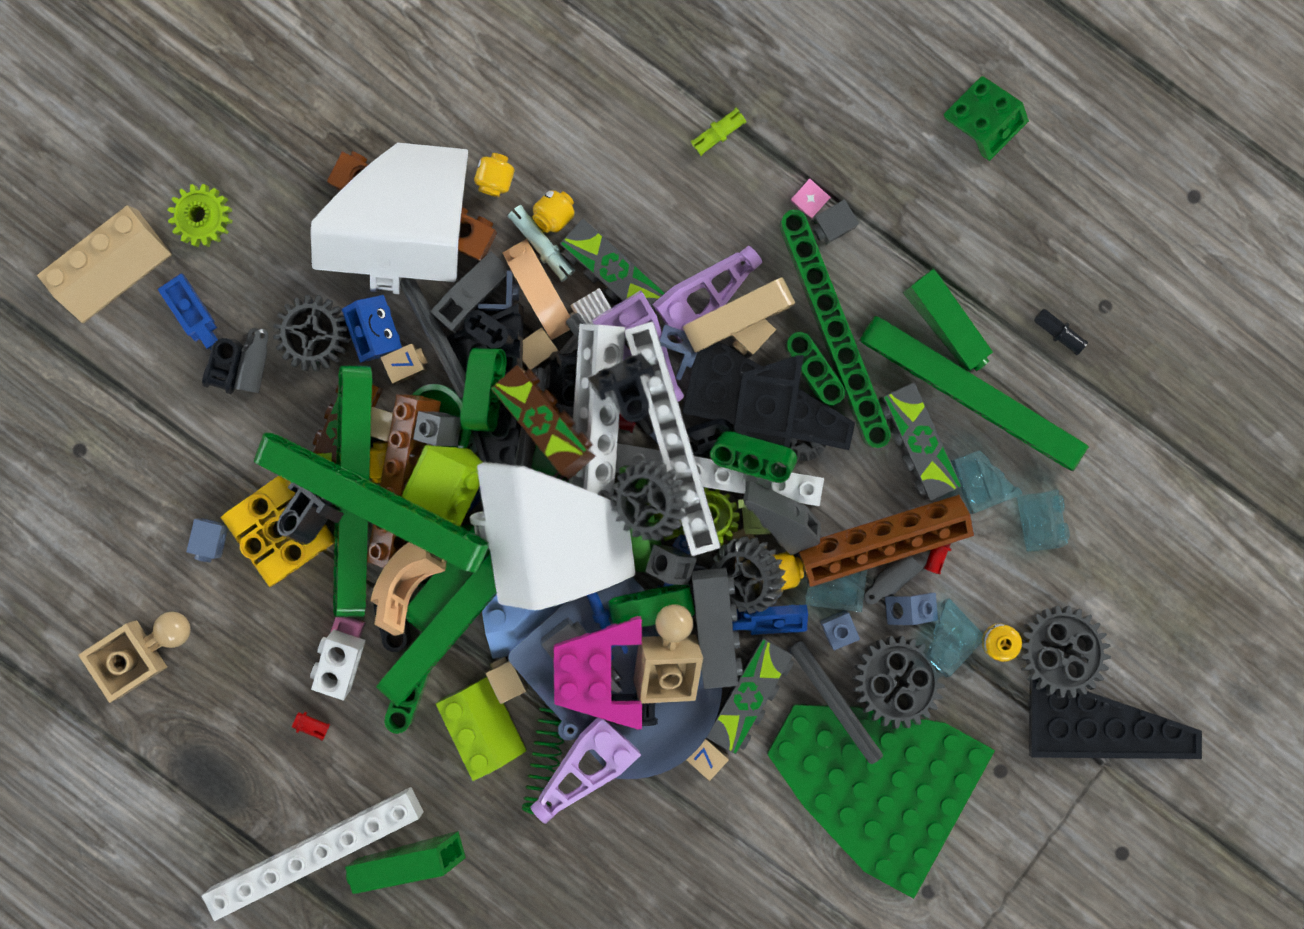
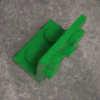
M981 76L944 113L945 120L976 141L981 156L988 161L1029 122L1023 102L984 76Z

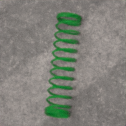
M539 708L541 711L554 713L552 709ZM538 719V720H537L538 722L550 723V724L556 725V726H558V727H559V724H558V723H561V722H562V720H559V721L545 720V719ZM536 730V733L554 736L562 742L545 743L534 741V744L552 747L560 753L542 754L532 752L531 754L552 759L558 764L546 766L530 763L529 765L531 767L544 768L555 773V770L552 768L558 767L560 762L554 757L562 754L561 749L556 746L563 744L564 740L558 736L559 732ZM533 774L527 775L529 778L542 779L548 782L552 778V776L542 777ZM531 785L525 786L526 789H530V790H536V791H543V790H544V788H540V787H536V786H531ZM523 797V799L527 801L536 802L538 800V798L534 797ZM534 803L522 804L521 809L524 812L535 815L530 808Z

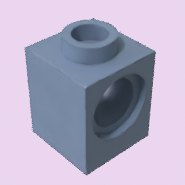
M204 518L194 519L186 552L195 554L194 559L203 562H211L212 559L221 558L228 532L225 523Z
M846 610L820 620L829 645L833 650L860 640L851 616Z

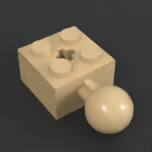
M680 605L664 607L656 617V630L660 636L642 637V645H638L633 681L638 700L642 703L696 701L703 656L696 635H689L693 628L692 616L686 608Z
M166 612L156 619L153 625V632L146 635L137 620L129 622L78 656L109 703L167 668L157 649L162 646L176 648L184 644L190 635V623L181 613ZM124 658L126 659V665L121 663V660Z

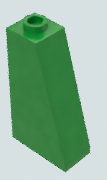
M935 269L926 273L902 292L963 369L969 371L974 368L977 372L989 362L987 357L993 351Z
M459 831L357 858L345 867L346 880L351 887L352 894L444 876L466 858Z

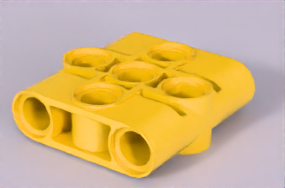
M281 476L274 478L220 517L239 543L241 553L251 560L269 587L277 584L334 544V536L326 524L316 538L307 545H302L284 536L279 537L274 533L273 526L285 510L283 507L290 503L296 494L288 488L291 482ZM261 498L265 499L268 503V510L264 514L260 513L257 509V503ZM255 526H258L254 530L246 534L243 538L241 537L242 535L253 529ZM253 538H257L261 542V550L258 553L251 550L250 542ZM292 545L298 546L301 550V556L298 560L293 559L289 554ZM273 550L275 551V552H273L272 554H270L268 557H266L265 559H263L262 561H260V562L258 561L259 559H261L262 557H264L265 555H267V554L270 553L271 551H273Z

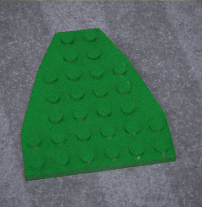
M793 704L768 749L767 755L803 807L865 873L914 899L995 750L943 721L921 719V724L915 725L911 720L910 728H904L900 722L899 728L893 729L891 720L887 726H881L882 717L876 721L871 720L873 711L863 713L864 707L849 706L883 754L880 760L870 764L828 705Z

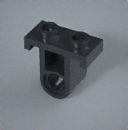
M642 353L629 356L624 361L610 368H604L588 378L592 389L601 401L607 398L605 393L609 392L613 404L625 420L637 422L647 415L649 401L640 377L647 374L651 378L655 374L652 365Z
M291 482L288 488L296 494L281 514L277 523V530L280 535L302 545H307L316 538L328 519L338 523L344 513L335 507L336 504Z

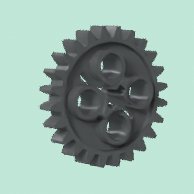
M1059 606L1052 607V613L1047 608L1041 611L1042 617L1038 614L1032 616L1034 623L1028 622L1024 625L1029 633L1023 632L1020 634L1021 638L1025 640L1021 650H1024V655L1017 657L1018 660H1023L1027 663L1021 668V671L1030 670L1031 672L1027 680L1037 679V690L1046 686V695H1052L1056 690L1057 698H1064L1066 693L1069 698L1076 697V691L1081 696L1087 694L1086 687L1090 690L1097 688L1093 680L1098 682L1104 680L1099 671L1109 670V667L1103 664V661L1111 659L1110 655L1104 653V649L1111 647L1110 644L1102 643L1101 641L1107 634H1098L1097 632L1101 624L1091 625V614L1082 618V609H1077L1072 614L1071 606L1064 607L1062 611ZM1052 626L1059 630V640H1055L1052 637ZM1078 638H1082L1085 641V651L1079 649L1077 645ZM1041 641H1044V643H1046L1047 645H1049V646H1051V647H1045V646H1043V645L1041 644ZM1065 647L1064 652L1069 654L1070 656L1063 657L1064 652L1059 650L1058 648ZM1043 652L1051 658L1049 667L1042 662ZM1080 656H1081V657L1085 658V659L1087 660V662L1084 663V661H1082L1081 659H1079V658H1077V657H1080ZM1069 664H1073L1077 669L1075 678L1068 672Z
M893 636L887 637L886 644L882 639L877 640V649L872 645L868 646L867 651L870 655L861 654L859 656L864 664L854 666L856 670L860 671V675L853 676L852 679L858 681L860 686L853 688V691L861 692L862 694L856 702L866 703L862 710L863 713L873 711L872 721L882 717L881 726H887L890 720L893 729L899 728L900 722L904 728H910L911 720L915 725H920V716L925 719L931 717L927 709H938L933 701L943 699L937 693V689L945 688V685L938 683L937 679L943 677L944 673L936 672L935 670L941 663H932L931 658L935 653H923L926 645L920 644L916 648V639L914 638L910 639L907 644L904 636H899L897 642H895ZM892 655L899 658L900 666L897 670L893 669L889 664V659ZM909 661H912V667L905 673ZM916 671L923 678V682L919 687L912 680V676ZM902 676L900 683L903 686L895 688L897 681L894 678ZM877 678L882 679L885 684L882 693H878L874 688V681ZM892 691L888 703H885V697ZM900 694L904 695L907 699V707L904 710L900 709L897 705V699Z

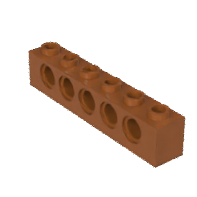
M342 151L327 183L341 191L356 175L368 166L366 164L368 159L352 151L351 155ZM462 207L460 226L468 224L471 226L472 231L466 238L459 237L458 251L480 262L487 255L497 232L492 228L494 223L481 216H478L476 220L468 216V210Z
M396 394L380 483L381 487L402 496L425 445L433 446L413 440L418 411L439 412L440 401L417 395ZM373 524L367 562L384 568L392 556L407 544L408 541Z
M956 495L820 538V544L798 553L808 583L812 587L974 536L971 515L960 495Z

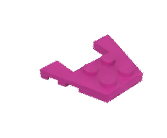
M641 616L630 618L629 621L607 626L605 629L591 634L586 633L554 644L555 705L634 729H642L641 701H611V646L642 645Z

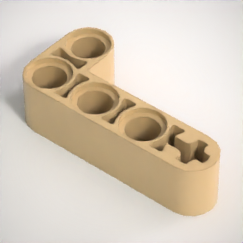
M781 277L684 325L682 328L696 353L768 317L775 316L789 309L795 304V301L784 278Z

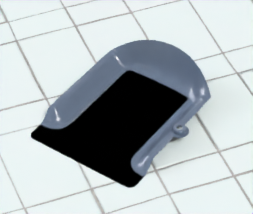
M630 577L613 586L597 591L604 609H608L610 613L608 605L610 599L645 590L633 577ZM587 596L563 604L517 645L508 656L510 663L562 720L559 724L558 732L561 738L568 741L578 738L597 717L554 704V660L541 645V638L568 617L573 623L578 621L586 633L591 634L601 630L599 624L594 622L592 617L594 612ZM610 614L609 620L611 622V625H613ZM656 625L642 627V637L660 636L656 630ZM626 645L628 648V653L624 654L620 646L613 647L612 654L614 659L611 660V666H614L622 677V680L619 681L622 691L617 693L611 690V695L637 693L633 678L638 645ZM701 669L696 701L655 703V717L658 718V724L654 726H642V729H634L628 726H615L612 724L641 754L616 779L651 777L666 772L688 759L701 746L714 725L721 702L722 687L704 689ZM569 727L574 729L572 734L567 733ZM589 750L604 767L606 761L595 750Z

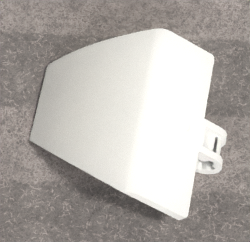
M396 143L356 175L311 222L312 268L315 270L369 274L370 292L387 290L393 291V294H400L401 277L455 282L457 279L458 242L468 150Z
M482 463L477 466L484 511L471 515L470 522L474 525L475 534L489 542L488 549H490L499 604L529 610H540L595 593L635 575L630 530H623L625 522L616 521L620 514L618 511L611 510L613 506L617 505L616 502L525 467Z

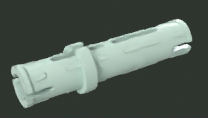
M517 206L515 210L521 219L513 211L507 217L511 219L534 249L541 255L540 260L544 264L547 263L559 280L563 282L568 277L561 268L563 267L570 276L575 272V269L559 253L561 249L557 245H553L523 209V206Z

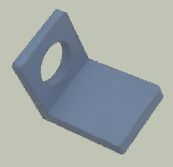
M507 270L506 305L478 304L480 311H503L514 306V300H519L520 285L515 283V276L511 270Z
M664 325L659 340L661 346L683 353L676 374V379L681 380L686 366L692 368L697 352H694L684 331ZM667 336H678L682 340V343H673L668 339Z
M936 593L885 597L888 625H917L938 620ZM896 602L903 608V615L900 619L893 612V606Z

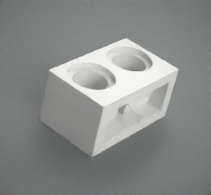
M335 629L327 638L323 637L318 647V653L321 654L320 661L314 664L310 678L314 679L311 690L344 700L351 691L366 640ZM334 647L341 648L345 655L338 654ZM327 672L333 673L337 680L330 679Z

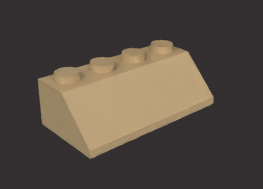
M127 205L37 276L59 303L81 323H85L169 258L172 253L141 213Z

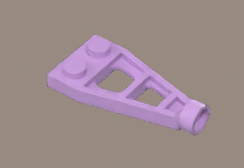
M747 246L740 253L737 252L673 286L652 305L666 325L684 331L682 328L684 325L726 305L746 277L763 263L762 259L752 247ZM723 271H727L731 276V281L718 293L711 281ZM705 288L710 295V301L700 314H695L687 303V297L691 293ZM674 335L679 344L682 343V340Z
M641 290L592 320L594 325L625 327V330L653 322L659 340L662 334L657 316ZM625 344L623 361L627 357L632 356L630 349ZM661 346L675 395L679 402L684 397V394L677 385L667 349Z
M597 717L578 736L540 794L539 799L530 807L539 820L546 824L562 809L621 775L641 756L640 751L609 721ZM588 750H595L606 761V765L594 774L586 775L579 769V762ZM568 773H573L582 783L569 794H564L558 786ZM547 801L552 803L550 807L546 803Z

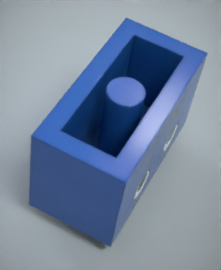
M384 295L356 300L342 308L360 363L381 358L402 348L399 334L396 331L391 311Z

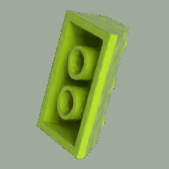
M425 445L401 497L460 526L480 486L477 466L483 462L471 449Z
M487 677L439 699L436 703L472 781L501 768L527 751L505 704L499 703Z

